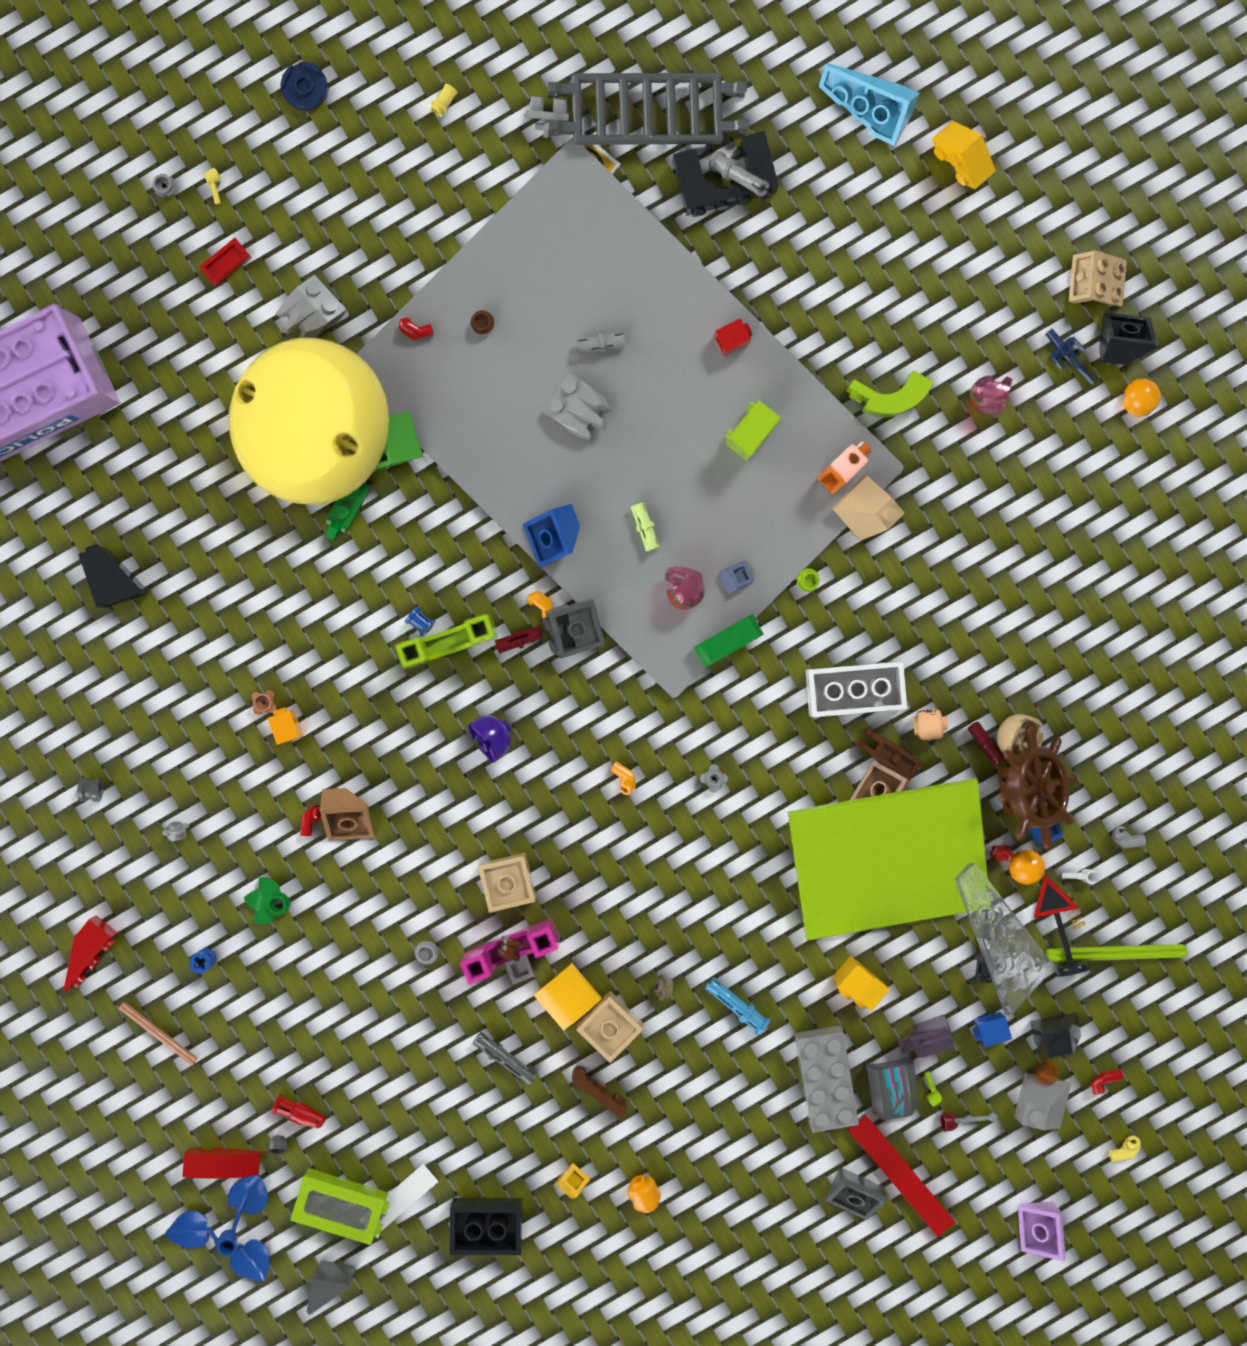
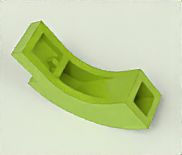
M913 371L909 374L902 388L892 394L877 393L855 379L850 383L846 392L850 394L849 397L854 401L866 403L861 410L862 412L876 417H893L901 415L916 406L927 395L934 382Z

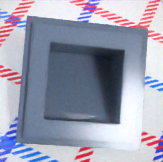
M745 561L719 572L727 593H731L754 582Z

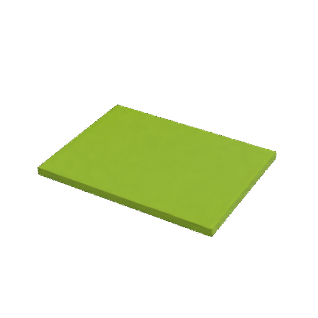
M976 778L788 811L804 931L807 941L990 908L979 785Z

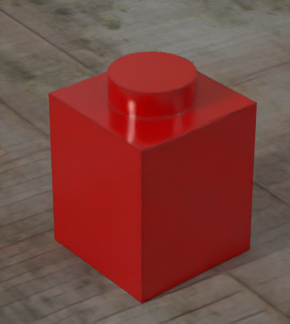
M741 318L715 330L714 337L724 356L750 344V336H752L748 323H743Z

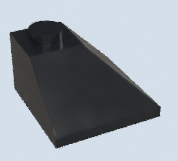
M1104 312L1099 342V353L1102 362L1109 365H1126L1156 349L1158 343L1151 318Z

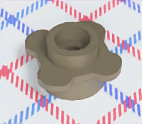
M661 974L654 984L655 996H658L659 1000L662 1001L664 998H669L673 991V981L665 978V974Z

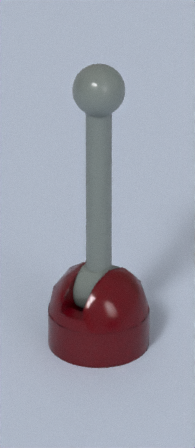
M943 1112L940 1115L941 1126L944 1132L956 1130L959 1123L984 1120L995 1122L998 1119L997 1114L994 1112L986 1116L958 1118L952 1112Z

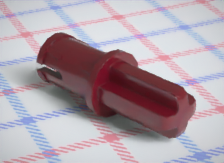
M974 722L968 727L969 733L979 745L978 749L985 753L993 766L998 765L1005 759L995 745V739L993 737L990 738L980 722Z

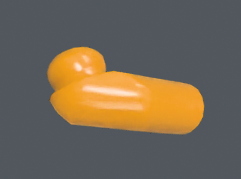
M535 591L527 597L530 605H535L541 609L542 619L546 617L545 611L553 608L551 599L541 592Z
M615 761L610 771L620 777L621 792L624 795H630L636 787L634 773Z

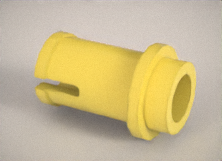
M445 84L436 100L431 101L432 106L430 109L440 117L443 114H447V108L458 92L449 84Z

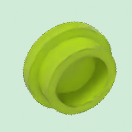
M810 568L801 570L797 576V585L805 592L815 590L820 583L818 573Z

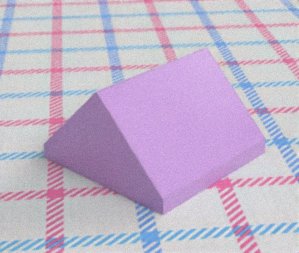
M1049 1201L1019 1204L1021 1251L1065 1261L1062 1212L1055 1203Z

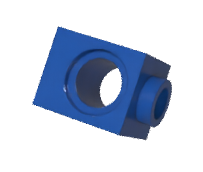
M1001 1012L973 1019L975 1027L972 1028L976 1041H980L985 1047L1012 1039L1006 1016Z

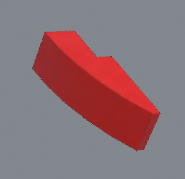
M215 1147L213 1150L189 1148L184 1154L182 1177L226 1179L259 1175L261 1151Z

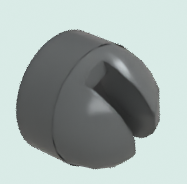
M279 1135L273 1136L269 1141L268 1152L272 1154L286 1153L288 1146L286 1138Z

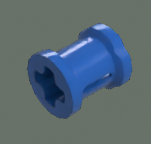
M416 607L404 622L411 624L420 632L419 635L424 637L436 621L434 619L430 620L420 611L419 607Z
M201 949L190 958L189 966L193 972L202 974L214 966L216 955L211 949ZM204 957L206 962L201 964L200 960Z

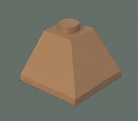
M347 788L322 789L320 814L328 841L375 838L368 804Z

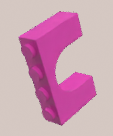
M552 917L506 935L507 937L524 942L523 948L519 951L520 956L534 953L535 957L538 958L558 950L560 937ZM501 938L464 953L460 965L468 985L490 977L493 970L510 961L497 955L498 949L502 946Z

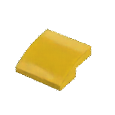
M573 963L557 973L552 980L534 994L535 998L563 1031L602 999Z

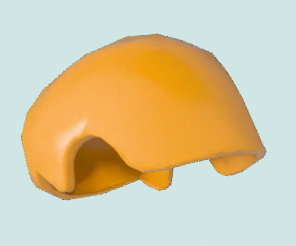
M1146 378L1135 379L1124 391L1123 407L1133 416H1148L1159 405L1161 391L1157 384Z
M1024 849L1016 852L1010 858L1008 868L1011 877L1015 881L1024 885H1032L1039 882L1044 876L1045 863L1037 852Z

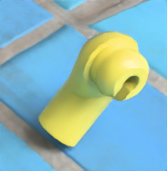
M1130 1136L1125 1140L1120 1149L1109 1150L1111 1162L1133 1159L1141 1147L1140 1139L1136 1136Z

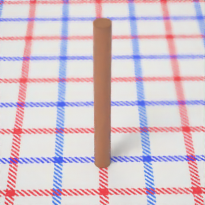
M125 1001L118 1008L191 1066L198 1060L195 1055Z

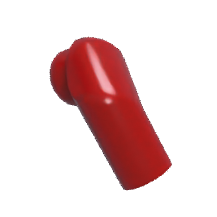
M408 317L401 318L399 321L401 333L412 340H419L434 335L431 323L418 327Z
M1115 1069L1099 1074L1090 1082L1093 1094L1105 1093L1103 1084L1122 1081L1123 1073L1120 1069Z

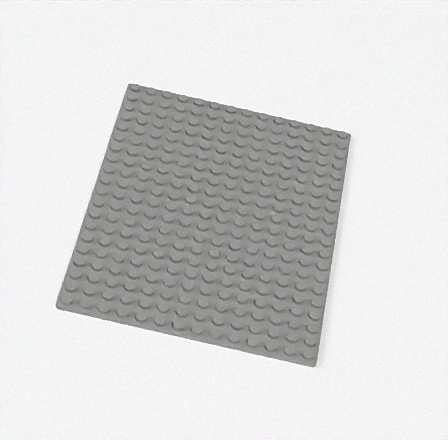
M573 138L357 353L370 366L380 381L386 396L388 414L411 412L420 447L536 563L537 560L523 524L551 509L572 504L580 524L573 553L541 568L576 603L593 599L600 626L672 698L678 697L706 669L694 650V646L751 614L756 618L798 576L799 572L805 569L847 527L832 508L864 475H867L884 490L904 468L902 463L583 145L575 144ZM480 310L489 312L494 318L492 331L485 335L477 334L471 327L473 314ZM408 317L418 327L431 323L434 335L419 340H412L401 333L399 321L401 318ZM741 318L743 323H748L752 331L750 344L724 356L714 337L715 330ZM624 332L626 347L605 349V352H600V350L581 354L578 352L577 338L597 336V333L604 335ZM569 373L588 384L603 396L610 408V411L599 415L607 422L606 429L591 428L592 436L590 440L575 436L542 412ZM760 400L780 416L781 419L749 460L746 461L725 444L727 441L725 435L729 429L734 431L748 414L746 409L751 401L756 404ZM860 442H865L871 448V452L866 456L868 462L832 495L817 477L852 444L857 446ZM642 502H645L651 522H654L655 526L653 529L660 547L647 552L645 551L641 535L636 530V520L630 508ZM745 561L754 582L731 593H727L719 572ZM672 592L676 601L682 605H696V607L689 610L678 609V607L676 608L675 605L673 606L670 603L671 601L668 600L667 594L670 593L671 595Z

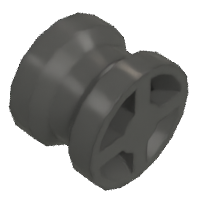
M81 778L77 787L78 800L86 801L87 799H92L93 802H100L104 792L103 780L95 779L92 781L88 778Z

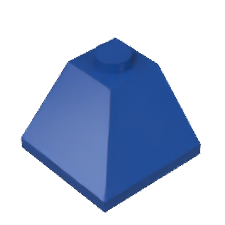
M572 504L551 509L523 524L539 568L573 553L580 524Z

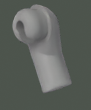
M1118 826L1112 831L1113 839L1123 848L1146 845L1144 834L1131 836L1123 826Z

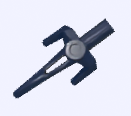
M1051 328L1045 335L1057 349L1051 353L1050 358L1062 370L1063 366L1058 358L1064 357L1093 385L1095 381L1072 351L1073 344L1081 351H1084L1085 348L1075 337H1070L1064 342ZM1071 355L1079 366H1077L1068 356Z

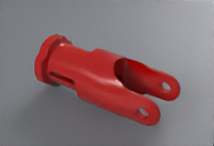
M280 1093L271 1111V1114L275 1115L277 1113L289 1118V1121L298 1125L311 1126L317 1129L322 1127L325 1122L323 1114L316 1112L307 1104L299 1101L295 1103L283 1098V1095Z

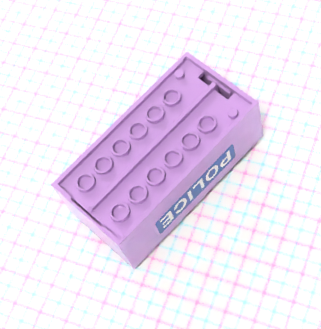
M56 304L0 331V462L121 403L81 318Z

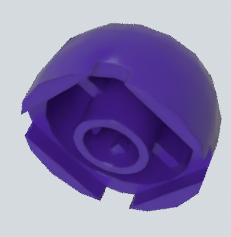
M485 715L467 725L471 738L477 740L480 745L478 746L479 750L491 762L498 761L509 751L511 747L509 732L512 729L504 719L500 721L495 716Z

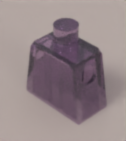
M945 1014L910 1026V1036L898 1039L902 1053L915 1050L918 1058L955 1049L953 1036Z

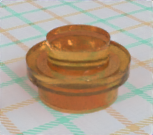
M1046 1061L1037 1065L1035 1075L1041 1083L1053 1085L1059 1078V1071L1055 1064Z

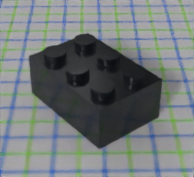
M453 1198L450 1206V1255H521L523 1245V1198Z

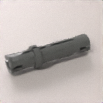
M482 1031L477 1035L472 1044L485 1052L491 1061L494 1059L521 1079L526 1085L529 1086L537 1075L536 1072L502 1048L503 1045L501 1043L497 1044Z

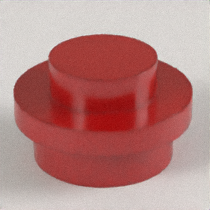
M994 845L992 846V851L989 852V856L994 857V861L1005 862L1009 861V857H1013L1014 853L1011 852V846Z

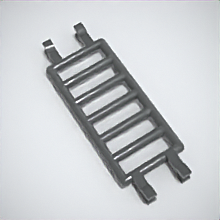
M575 73L571 78L572 84L548 82V98L572 97L573 122L549 120V136L573 134V142L577 145L721 144L723 142V134L745 135L746 130H748V119L723 121L722 96L744 98L747 92V81L722 83V77L719 73ZM581 83H595L597 135H582ZM605 83H619L620 135H606ZM628 83H642L644 135H630ZM652 83H666L667 135H653ZM675 83H689L691 134H676ZM699 83H713L714 134H700Z

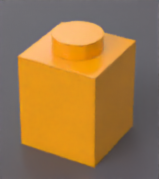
M286 707L273 711L274 716L267 718L277 745L304 736L295 710L287 711Z

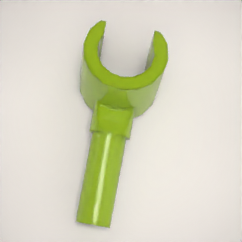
M927 1071L924 1072V1075L932 1092L926 1095V1097L934 1107L942 1101V1097L934 1086L930 1072Z

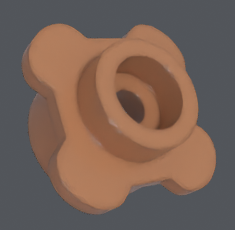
M267 690L265 693L254 692L251 699L253 700V711L255 714L261 715L263 712L273 713V711H276L277 706L274 704L273 698L275 694L273 691Z

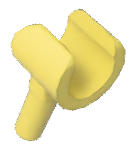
M213 168L205 173V179L210 185L215 204H220L215 183L220 181L221 177L218 171Z

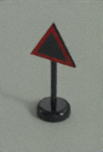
M1045 874L1034 918L1051 914L1055 916L1068 962L1057 967V976L1064 977L1090 970L1089 964L1086 961H1073L1060 912L1078 909L1079 907Z

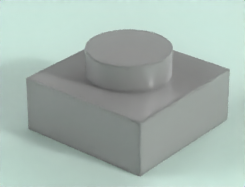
M528 954L520 956L519 961L510 960L505 963L512 984L535 976Z

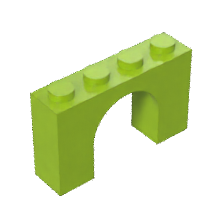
M485 614L464 621V624L422 638L418 637L395 646L402 667L411 668L499 638L492 616Z

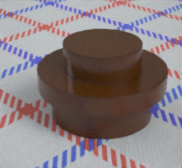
M477 311L471 318V327L477 334H488L494 327V318L487 311Z

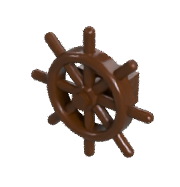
M1029 726L1025 730L1028 748L1021 750L1017 755L1009 749L1003 751V757L1010 764L997 767L1001 790L998 799L1003 803L1004 814H1015L1020 821L1015 833V837L1018 840L1025 838L1028 827L1040 828L1042 845L1044 848L1049 849L1052 847L1050 827L1057 824L1061 819L1067 825L1072 824L1074 821L1066 809L1069 801V784L1077 781V775L1074 773L1067 775L1066 768L1057 755L1062 743L1061 738L1054 737L1049 749L1038 747L1035 729ZM1035 810H1037L1038 816L1034 814Z

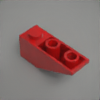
M97 915L88 919L73 939L64 985L66 992L73 987L77 989L86 979L84 974L89 969L92 971L99 964L101 953L109 951L116 942L113 939L118 932Z

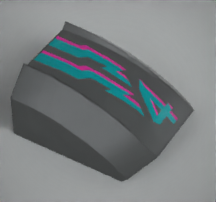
M911 1057L878 1064H865L873 1114L883 1120L912 1116L919 1106L914 1061Z

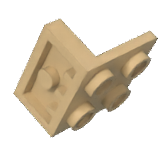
M1096 250L1073 255L1069 302L1081 303L1095 300L1115 307H1121L1123 305L1127 261Z

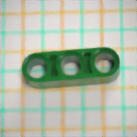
M751 614L693 648L706 668L761 637L764 633L754 615Z

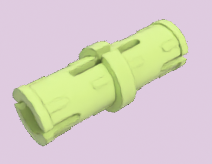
M645 502L631 506L630 508L637 524L636 530L641 535L645 551L660 547L653 529L655 525L649 518Z

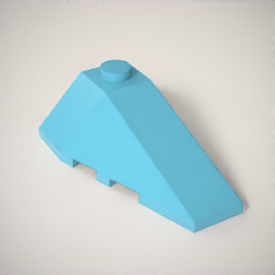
M830 63L825 64L819 87L838 105H843L853 114L851 117L863 123L869 129L868 132L872 136L893 146L896 145L908 124L920 93L898 83Z

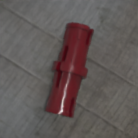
M537 625L521 632L519 630L514 631L512 635L496 639L495 644L499 654L517 647L520 649L524 648V645L544 639L540 626Z

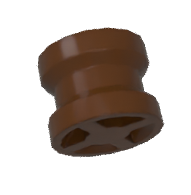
M502 936V946L498 949L497 955L505 959L519 961V951L523 948L524 942Z

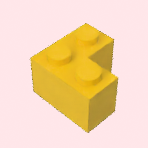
M951 121L931 139L935 147V155L941 161L945 160L954 166L957 173L955 175L956 179L961 185H967L976 189L996 172L982 134L955 121Z
M851 955L833 976L836 981L835 986L839 989L838 991L848 1000L851 997L854 998L853 1001L863 1010L867 1007L873 1011L890 990L885 983Z

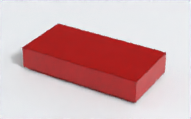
M233 238L201 264L199 268L216 287L252 257L240 242Z

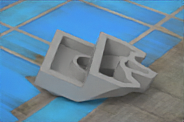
M313 275L291 292L276 312V315L280 318H288V321L281 329L284 333L290 334L299 330L301 332L299 338H317L327 331V326L343 316L346 309L325 285Z
M569 373L542 412L575 436L590 440L592 436L591 428L606 429L607 422L599 415L610 411V408L603 396L588 384Z

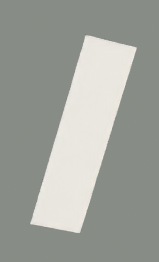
M424 1164L387 1195L386 1201H389L390 1204L386 1216L381 1215L379 1223L383 1224L382 1230L438 1183V1180ZM371 1210L359 1219L366 1228L371 1216Z

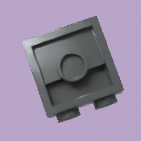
M593 599L570 606L565 604L545 611L546 617L543 618V624L546 631H550L552 639L548 640L551 652L556 653L561 659L605 645Z

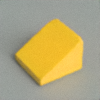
M572 1163L555 1184L573 1199L578 1197L590 1178Z

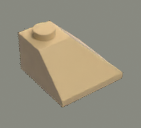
M864 475L832 508L860 541L888 530L904 514L894 499L867 475Z

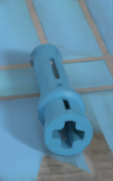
M715 977L708 982L705 990L731 1009L738 1016L741 1023L745 1022L750 1026L757 1036L765 1030L770 1019L768 1017L764 1018L755 1010V1006L752 1004L747 1005L728 988L723 986Z

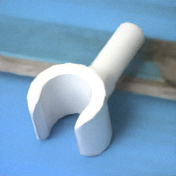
M1083 869L1081 873L1061 874L1062 879H1077L1089 884L1097 882L1095 880H1088L1090 873H1097L1091 869Z

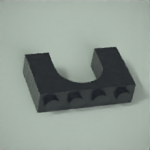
M765 131L742 136L740 142L746 171L765 180L769 184V188L761 186V188L767 190V193L763 196H758L741 184L730 189H720L712 186L703 176L696 148L673 154L672 163L686 216H702L706 211L712 209L722 211L731 204L745 205L750 203L751 199L758 197L762 200L773 197L774 193H777L779 184Z

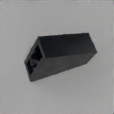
M99 544L86 547V552L78 554L96 608L105 609L148 594L147 589L108 548L99 547Z
M1076 1012L1030 1021L1034 1044L1049 1058L1074 1053L1081 1038Z

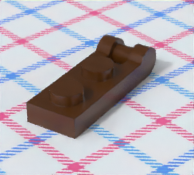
M577 1065L573 1068V1083L622 1119L627 1112L626 1100L616 1092L612 1094L608 1091L607 1085L601 1080H594L588 1076L584 1066Z

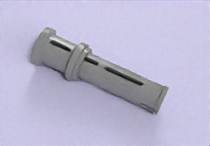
M717 151L711 156L709 169L712 172L722 174V177L728 181L734 180L758 196H763L767 193V190L761 188V186L769 188L768 182L741 168L737 160L728 159L726 154L721 151Z

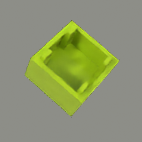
M760 400L756 404L751 401L746 409L748 414L734 431L729 429L725 435L727 438L725 444L746 461L749 460L781 419L780 416Z

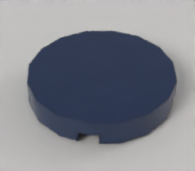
M298 62L299 64L291 65L282 75L280 83L285 100L296 110H315L327 98L329 90L327 78L322 70L313 63Z

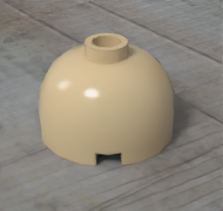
M1023 714L1008 717L998 729L997 744L1002 753L1004 750L1009 749L1017 755L1021 750L1028 748L1025 730L1029 726L1035 729L1037 746L1041 747L1044 739V734L1040 732V726L1043 727L1042 723L1037 718Z

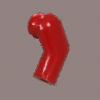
M319 805L312 806L302 814L301 836H312L313 824L322 819Z

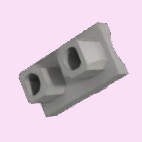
M531 97L529 110H526V117L545 119L544 123L535 122L536 130H544V138L549 136V120L569 122L566 100L554 99L553 112L543 111L544 98Z

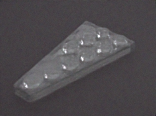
M969 863L955 878L1004 1014L1011 1016L1055 966L975 863Z

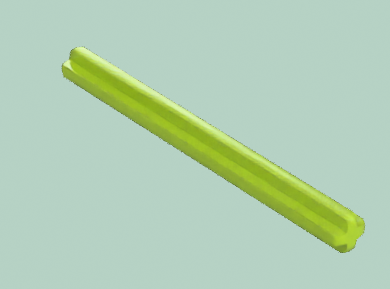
M1183 944L1070 948L1073 961L1184 958L1187 956V949ZM1064 948L1046 950L1047 961L1067 962Z

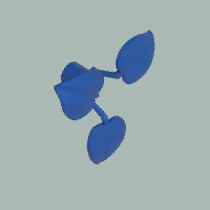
M259 1175L244 1177L232 1185L228 1193V1204L233 1208L239 1209L231 1230L223 1231L219 1238L211 1227H207L208 1221L206 1216L195 1210L186 1211L179 1215L166 1230L165 1236L177 1245L194 1249L202 1247L208 1242L209 1233L214 1240V1245H217L218 1253L226 1257L231 1256L230 1267L237 1275L262 1283L269 1268V1252L267 1247L257 1239H251L245 1245L242 1243L237 1244L238 1235L236 1233L242 1211L247 1214H256L262 1211L267 1204L268 1191L262 1177Z

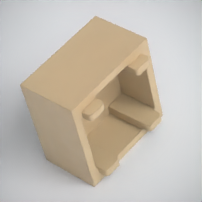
M526 852L479 864L478 869L489 913L536 901V893Z
M609 991L577 1023L576 1030L611 1063L643 1030V1022Z

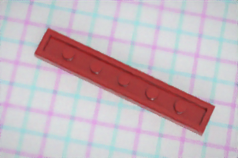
M864 1113L858 1118L859 1125L848 1127L849 1132L935 1235L939 1237L955 1223V1220Z

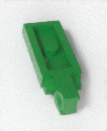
M363 483L358 489L335 502L327 517L326 524L330 526L325 537L336 541L341 531L346 533L347 529L351 528L371 487Z

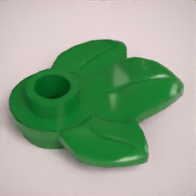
M260 877L258 880L259 889L248 893L244 900L252 909L256 910L253 921L258 924H267L276 916L284 915L289 910L290 899L280 891L279 884L275 880L268 877ZM276 900L282 901L283 906L281 908L276 906Z

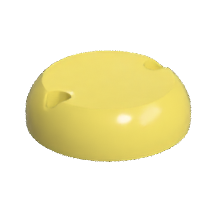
M297 338L270 347L247 367L232 395L229 409V432L238 461L250 479L261 489L288 502L307 505L326 504L349 495L358 489L373 473L382 457L388 437V405L382 385L376 374L359 355L332 341L317 338Z

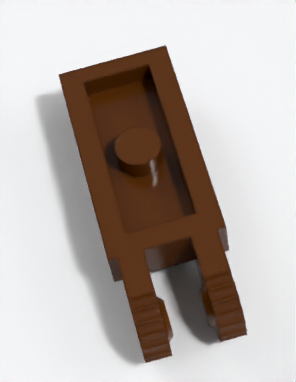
M865 728L863 731L865 735L878 741L874 749L863 741L857 740L855 744L868 752L869 756L906 779L911 780L922 764V761L884 736L880 737L870 729Z

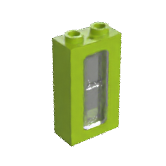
M308 1168L303 1177L290 1220L371 1245L374 1237L379 1238L383 1224L379 1223L381 1215L386 1216L390 1202L386 1201L388 1192Z

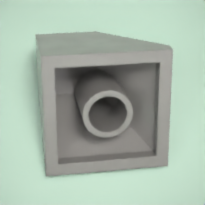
M1025 1072L1014 1117L1021 1125L1041 1130L1060 1129L1071 1083Z

